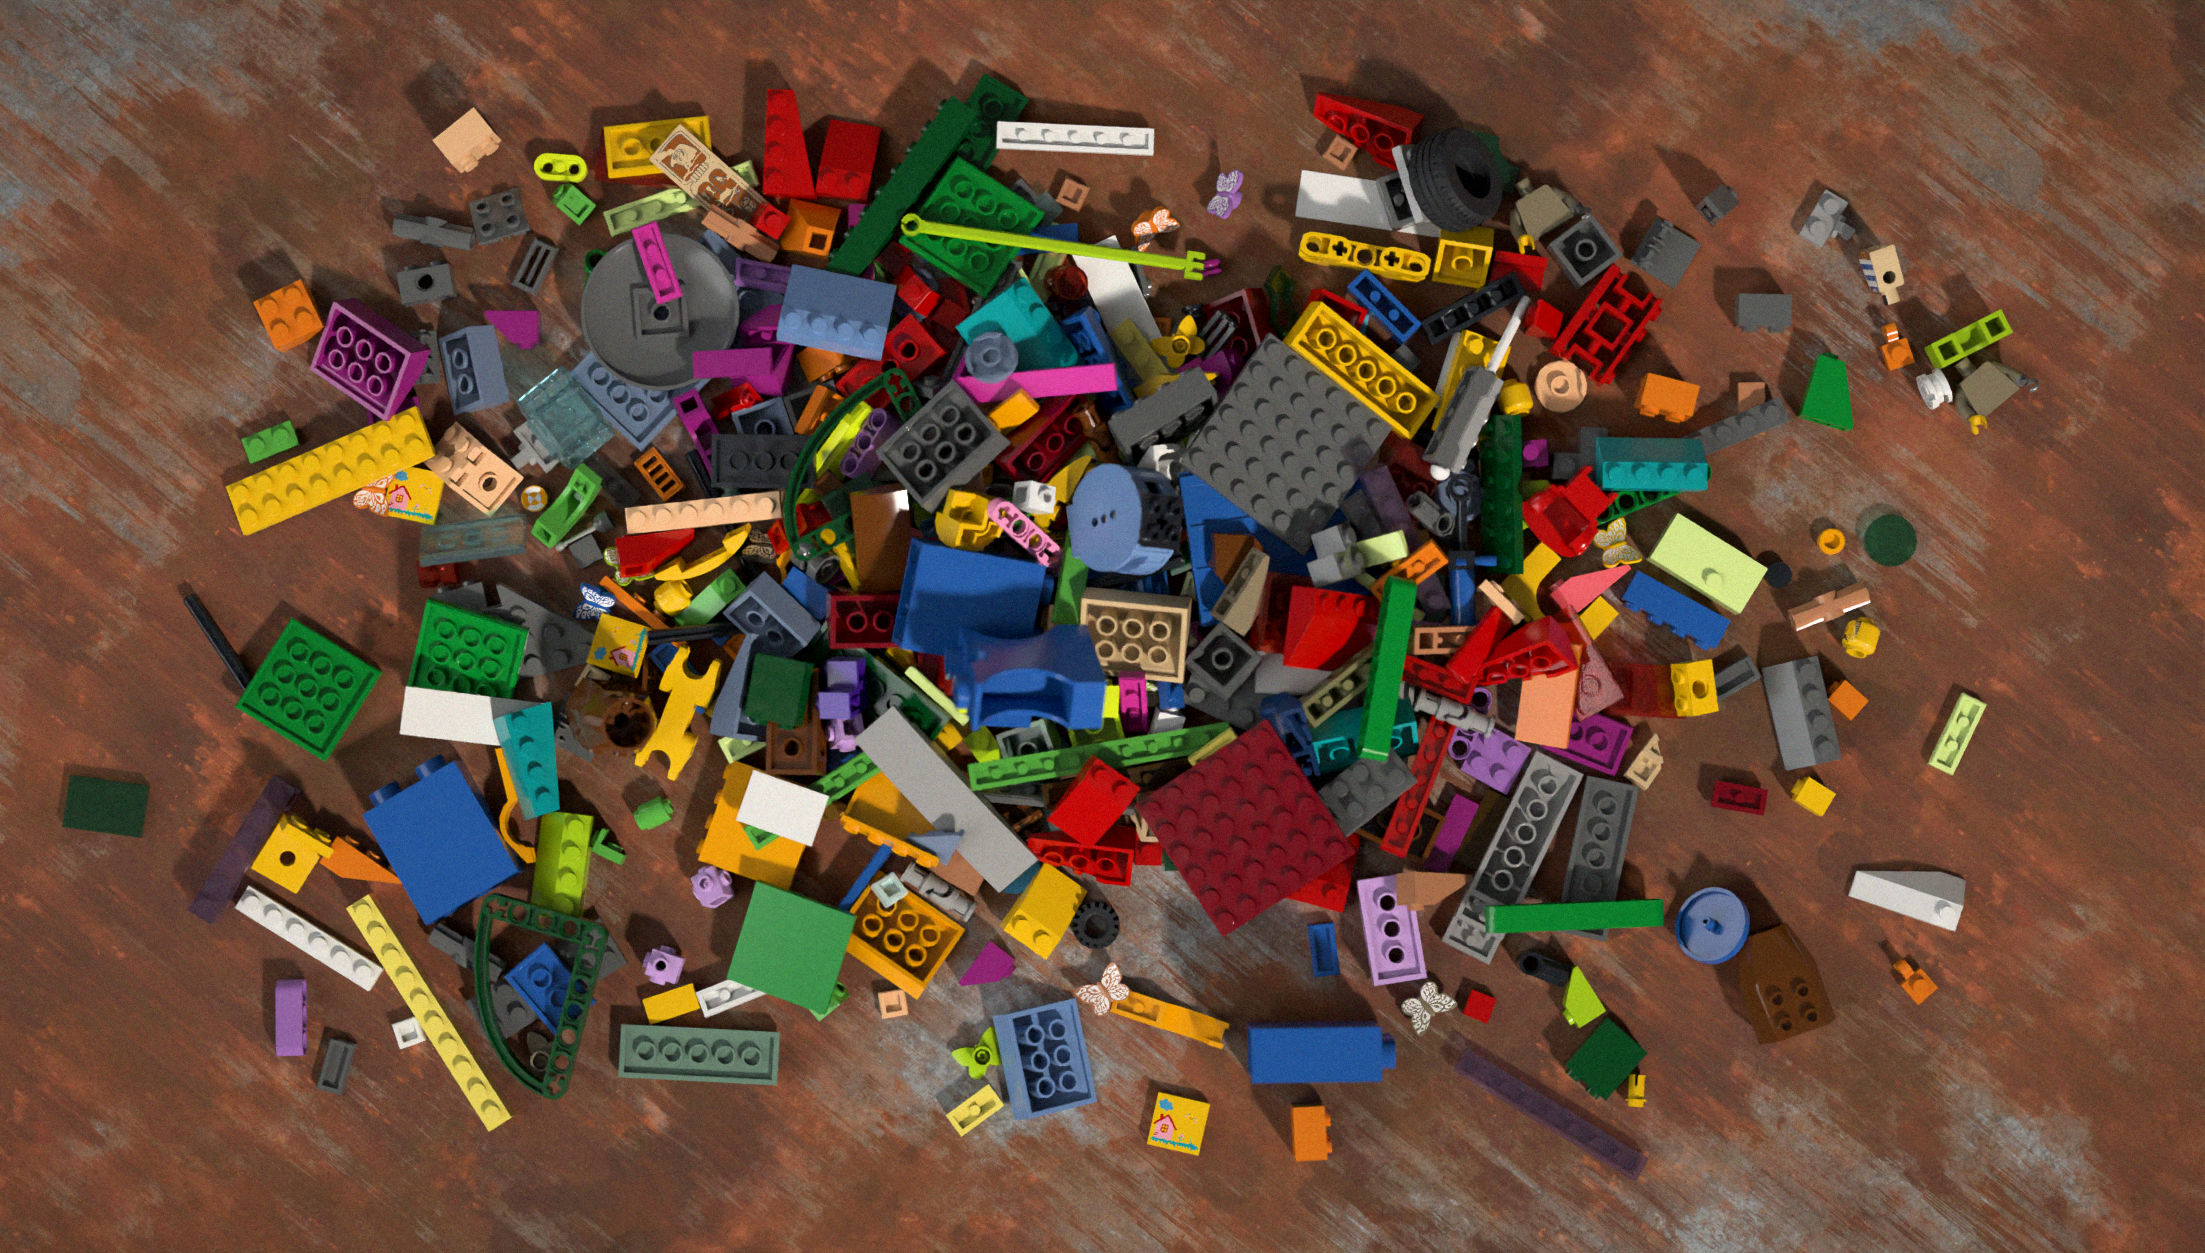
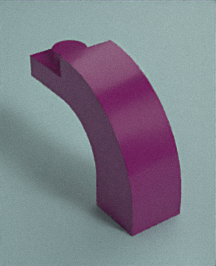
M694 388L673 398L672 401L711 477L712 434L721 433L701 395Z

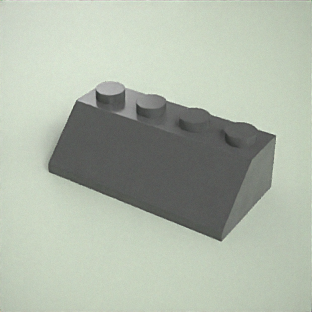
M1818 656L1761 668L1784 770L1787 771L1842 759Z

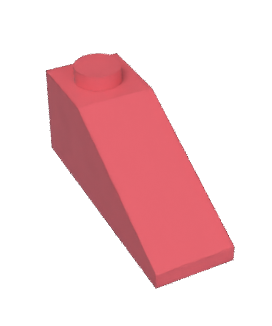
M1629 565L1571 577L1566 581L1560 578L1549 587L1552 592L1547 596L1567 620L1571 619L1626 574L1631 567Z

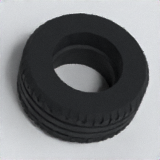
M1450 127L1429 136L1414 147L1408 168L1411 189L1418 206L1434 225L1449 232L1460 233L1491 219L1496 214L1502 200L1501 175L1492 153L1477 135L1460 127Z

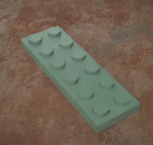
M621 1024L618 1077L778 1085L781 1032Z

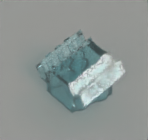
M562 366L516 401L522 415L528 421L526 425L553 459L556 460L558 458L562 465L570 470L616 435L612 424L604 419L601 410L592 403L584 393L581 385L572 379L570 371Z

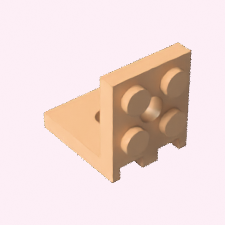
M455 422L445 431L444 436L434 447L437 456L423 461L449 487L490 518L524 478L486 448L458 422ZM493 477L492 483L488 487L483 488V482L487 478Z
M1484 580L1476 587V620L1480 622L1492 605L1499 607L1512 621V626L1518 624L1525 616L1521 613L1523 608L1515 600H1507L1502 595L1504 590L1494 580L1491 582ZM1449 616L1442 623L1449 624Z

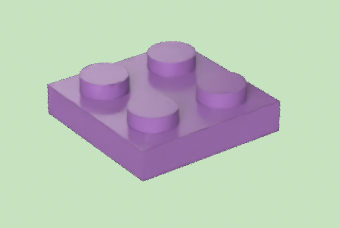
M1493 728L1488 739L1484 737V734L1479 733L1470 755L1465 758L1459 770L1507 795L1532 749Z

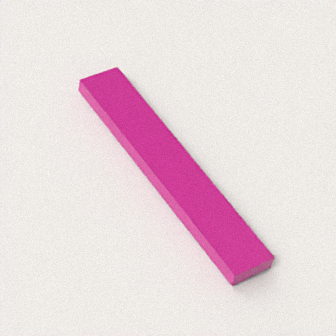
M1115 362L1014 371L1006 380L995 384L982 383L977 381L972 375L959 376L957 378L960 387L975 403L1006 400L1020 388H1023L1032 398L1115 391L1118 389Z

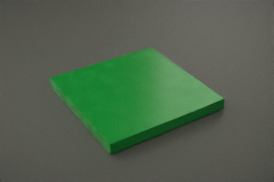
M957 156L917 215L921 220L1031 235L1044 217L1045 212ZM911 222L907 229L914 230L917 226ZM919 233L916 236L903 234L899 239L900 244L986 300L1022 249V247Z
M429 596L425 605L407 687L513 699L530 628Z
M291 617L235 707L327 762L383 672Z
M759 879L755 884L726 979L825 1015L830 1005L858 915Z

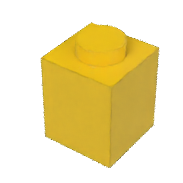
M1804 777L1803 780L1798 779L1791 790L1794 794L1791 800L1816 816L1824 815L1836 793L1810 777Z

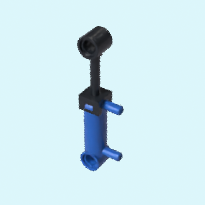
M1463 473L1453 476L1448 482L1447 487L1451 497L1456 500L1457 550L1448 551L1449 625H1477L1479 623L1476 622L1475 569L1476 566L1497 565V557L1495 555L1476 556V550H1467V500H1470L1476 486L1473 478ZM1462 479L1468 483L1469 489L1466 494H1458L1455 491L1454 485L1457 480Z

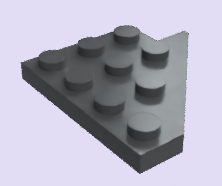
M501 581L496 583V587L502 604L477 610L478 612L530 628L518 681L584 664L587 661L595 636L593 630Z

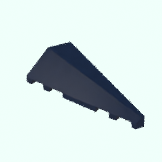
M1287 692L1264 697L1258 713L1263 720L1266 718L1270 720L1318 792L1324 787L1302 703Z

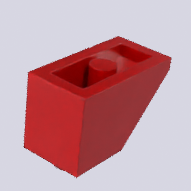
M907 264L891 282L892 285H897L896 293L914 311L925 317L944 298L910 264Z

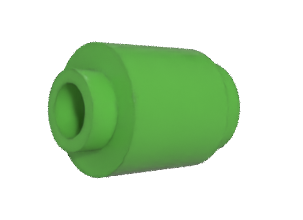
M660 795L638 806V810L634 811L633 815L641 830H651L671 820V813L674 812V807L669 798L664 799Z

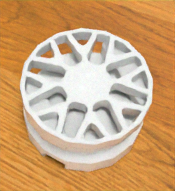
M1936 368L1932 370V374H1922L1917 377L1920 394L1929 409L1933 410L1939 407V404L1944 401L1946 403L1952 401L1953 397L1950 386L1940 369Z

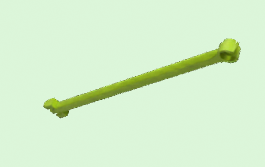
M907 214L901 220V223H904L901 224V229L907 236L925 233L1184 271L1185 279L1202 280L1203 274L1193 272V269L1204 270L1203 263L1194 262V259L1205 260L1206 254L1202 252L1187 251V256L1184 258L921 220L916 214ZM913 222L917 227L914 230H909L906 226L908 223Z

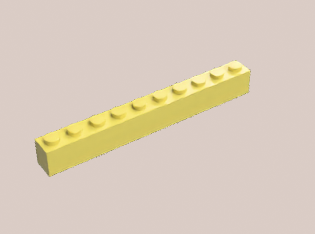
M375 893L364 896L346 908L487 1130L490 1132L515 1116L516 1113Z

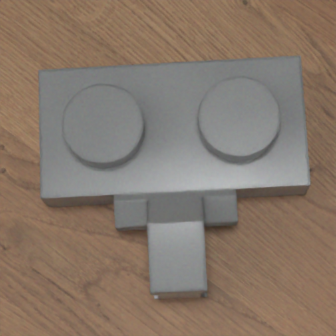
M1824 190L1797 236L1819 249L1822 248L1828 236L1834 239L1838 235L1848 241L1855 232L1854 228L1844 223L1846 217L1841 215L1848 202L1830 191Z
M534 415L513 431L522 442L518 446L521 452L511 459V462L518 470L527 463L533 466L538 462L547 474L567 458Z

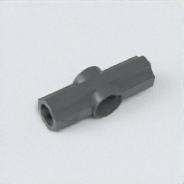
M397 213L393 223L394 236L417 240L428 246L438 248L446 246L470 252L474 246L475 229L449 224L448 221L434 217L420 218Z
M1421 491L1410 495L1405 502L1407 504L1406 510L1420 521V525L1435 534L1449 548L1457 550V524L1454 516L1442 510Z
M439 922L431 933L428 943L450 955L451 959L470 970L474 969L475 939L467 935L463 936ZM491 952L489 955L490 980L497 982L506 969L508 962Z

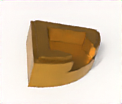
M839 800L834 801L825 808L821 821H833L840 818L845 813L848 804Z

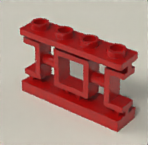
M1613 263L1603 274L1548 351L1555 357L1559 356L1564 362H1567L1573 353L1594 367L1588 379L1594 381L1595 385L1599 388L1604 383L1607 385L1611 383L1618 373L1614 370L1619 362L1623 364L1633 352L1629 349L1634 341L1639 343L1648 331L1644 328L1648 321L1654 322L1663 310L1659 307L1663 300L1661 298L1657 299L1653 293L1649 292L1644 300L1640 301L1623 289L1621 286L1629 276L1621 273V269ZM1616 280L1617 284L1611 291L1621 297V301L1616 308L1604 301L1597 309L1595 307L1596 303L1612 281ZM1647 304H1649L1651 308L1633 333L1629 332L1634 321L1624 315L1626 310L1632 305L1642 312ZM1603 311L1624 325V328L1612 344L1591 329ZM1583 321L1586 322L1587 325L1581 333L1592 340L1588 347L1584 350L1574 343L1568 351L1564 349ZM1619 346L1621 348L1605 372L1600 375L1598 372L1604 363L1595 358L1594 355L1600 347L1611 354Z

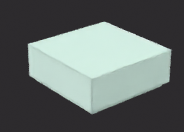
M894 872L876 881L870 887L885 908L908 894L907 889Z

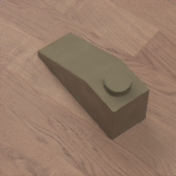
M1252 547L1209 613L1243 636L1252 627L1254 620L1259 614L1270 556Z

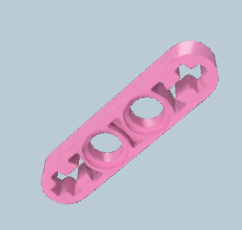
M995 498L989 503L987 508L989 518L1037 561L1048 568H1055L1061 563L1062 549L1013 504L1003 498ZM1000 507L1008 514L1006 518L998 512ZM1021 519L1022 527L1017 532H1013L1012 526L1014 522ZM1038 534V542L1030 547V537ZM1044 548L1051 551L1052 557L1050 559L1042 552Z

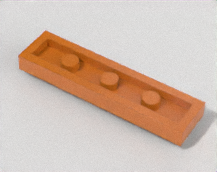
M605 575L599 584L615 595L618 600L655 630L671 628L665 623L667 618L657 609L651 612L644 606L647 601L636 592L633 595L629 594L624 589L626 586H620L616 583L615 576L611 579ZM688 641L672 642L678 649L683 644L687 646L690 644Z

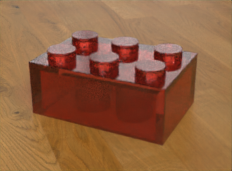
M1267 572L1259 614L1254 620L1250 631V648L1259 652L1284 654L1292 586L1315 588L1311 577Z

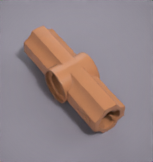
M714 204L711 205L701 221L705 227L724 237L726 242L743 252L745 250L764 263H770L780 247L774 241L758 233L757 229L738 217L734 218Z
M1859 582L1839 591L1833 590L1813 598V601L1787 611L1795 631H1798L1822 621L1824 623L1845 615L1844 612L1870 603V598L1863 582Z

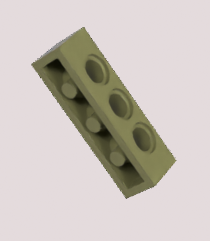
M1371 641L1298 699L1304 707L1309 727L1316 728L1367 687L1375 641Z

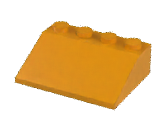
M879 870L849 911L858 916L847 952L918 1000L966 929L908 889V894L885 908L870 888L873 883L886 876L885 873Z

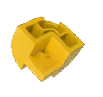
M949 488L944 511H937L936 532L939 539L954 549L984 551V547L989 545L995 537L999 538L1002 529L987 514L989 503L997 497L969 489L957 490ZM1000 507L998 512L1006 518L1007 513Z

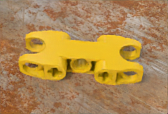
M1318 232L1303 234L1298 254L1306 262L1359 271L1367 269L1370 273L1380 274L1385 278L1413 283L1425 280L1431 262L1427 255L1420 252L1397 247L1386 248L1350 241L1341 236ZM1315 243L1318 245L1319 251H1309L1306 245ZM1336 249L1342 250L1341 256L1336 255ZM1361 251L1368 252L1371 256V261L1363 264L1358 260L1357 254ZM1387 259H1392V264L1394 265L1388 266ZM1410 263L1419 264L1422 271H1412Z
M684 644L680 646L674 659L666 668L659 686V690L670 694L660 720L657 719L655 733L645 748L636 755L635 765L642 767L648 760L651 751H664L671 761L667 778L673 781L678 778L684 765L692 756L698 741V735L687 731L697 705L707 710L711 706L719 687L723 660L716 658L710 664L705 675L693 674L687 666L690 647Z

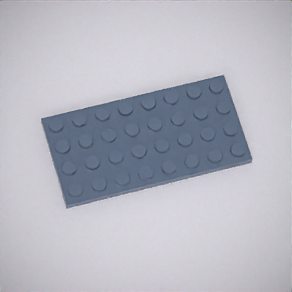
M708 229L696 242L712 251L724 264L733 279L735 260L742 257L718 234ZM735 285L739 299V324L768 305L783 304L784 297L780 293ZM660 306L655 310V318L657 320H665L669 315L667 307ZM737 330L730 350L740 349L744 344L739 330ZM591 351L565 379L642 452L678 414L672 399L694 388L699 392L712 378L701 379L694 384L675 390H645L629 385L613 376L599 363Z

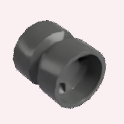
M811 536L810 539L813 542L808 545H804L803 542L799 543L800 549L797 550L798 555L804 554L807 557L809 549L816 546L818 552L822 548L816 543L815 537ZM831 550L809 561H799L791 552L792 563L801 571H804L817 584H824L830 581L839 570L840 558Z

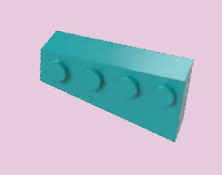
M551 701L494 719V726L524 820L560 810Z

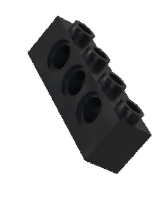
M1509 271L1420 319L1419 321L1422 323L1420 327L1429 344L1434 345L1525 296L1526 293L1515 272Z

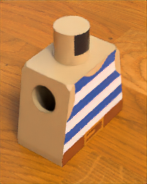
M1880 243L1857 251L1871 292H1881L1884 305L1900 301L1896 287L1903 285L1904 279L1894 244Z

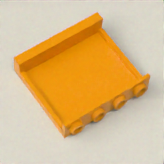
M733 760L732 765L727 764L723 774V779H726L723 790L719 788L715 796L714 804H717L716 811L708 816L705 828L709 829L706 839L701 838L696 850V853L700 854L698 860L756 881L760 879L791 890L806 845L780 836L760 850H756L743 830L748 824L737 821L736 818L753 770L765 774L766 771ZM768 774V775H771V776H773V777H776V778H779V779H782V780L791 782V783H793V784H796V785H799V786H802V787H805V788L808 787L807 785H804V784H801V783H798V782L789 780V779H787V778H784V777H781V776H778V775H775V774Z
M882 771L856 788L845 813L841 816L840 824L844 825L843 828L852 834H858V832L868 836L867 839L876 845L881 846L882 843L892 847L891 850L894 853L906 857V855L916 858L915 861L924 867H937L939 863L938 857L922 851L905 841L910 832L925 834L927 831H937V829ZM963 772L964 775L969 779V774Z

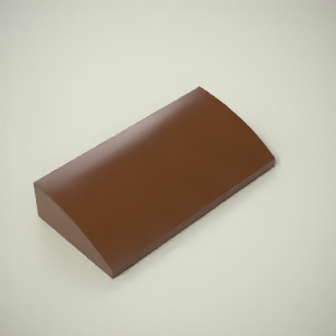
M895 483L849 493L861 592L901 590L912 539L907 490L901 483Z

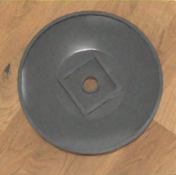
M671 233L661 234L681 287L682 297L658 305L633 237L615 246L597 263L587 280L581 302L582 329L595 358L609 373L619 380L645 390H675L701 380L693 378V352L730 350L739 325L740 309L738 294L733 279L724 264L704 245L685 236ZM660 306L667 307L669 310L668 317L662 321L655 318V310Z

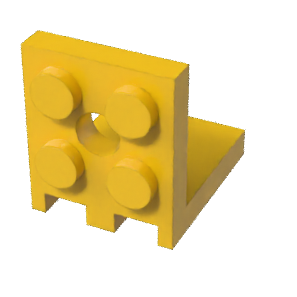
M284 812L251 863L250 868L297 894L320 856L322 855L329 859L334 848L329 834L319 828L312 830L311 827L305 825L307 822L294 814L290 817ZM291 851L295 854V859L291 864H283L280 861V855L283 852Z

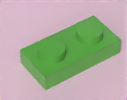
M291 420L241 439L250 464L258 463L301 446Z

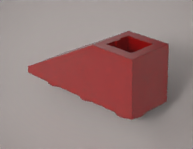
M1539 299L1527 309L1523 317L1521 327L1525 328L1524 335L1555 342L1558 338L1564 314Z
M694 528L677 529L667 532H648L647 534L637 536L627 534L620 538H615V556L620 578L647 575L692 545L694 541Z

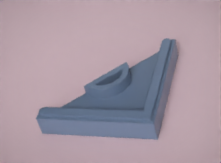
M960 829L959 832L946 833L944 830L927 831L925 834L910 832L905 841L922 851L938 857L939 862L947 866L965 831L963 829Z

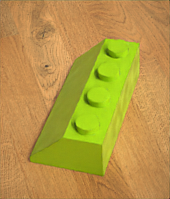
M559 811L542 815L531 903L583 917L592 849L590 843L593 838L596 816ZM547 913L540 914L542 917L551 918Z

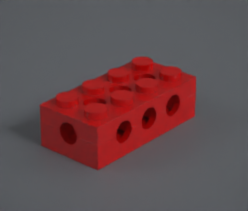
M909 313L886 335L881 362L862 358L835 386L847 398L870 380L891 369L894 364L906 374L911 383L933 374L952 353L919 316ZM915 346V354L910 357V349ZM889 374L891 379L887 381L888 384L895 385L898 392L893 393L895 398L899 394L909 391L907 386L901 389L898 383L901 380L900 375ZM884 387L864 400L874 409L882 408L890 413L895 410ZM904 396L903 398H901L900 404H901L908 396Z

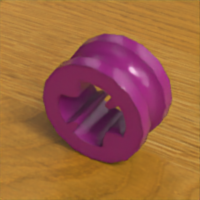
M1220 259L1203 262L1202 278L1223 273V270L1218 267Z

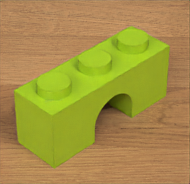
M2000 309L1930 344L1924 349L1934 369H1942L2013 333Z

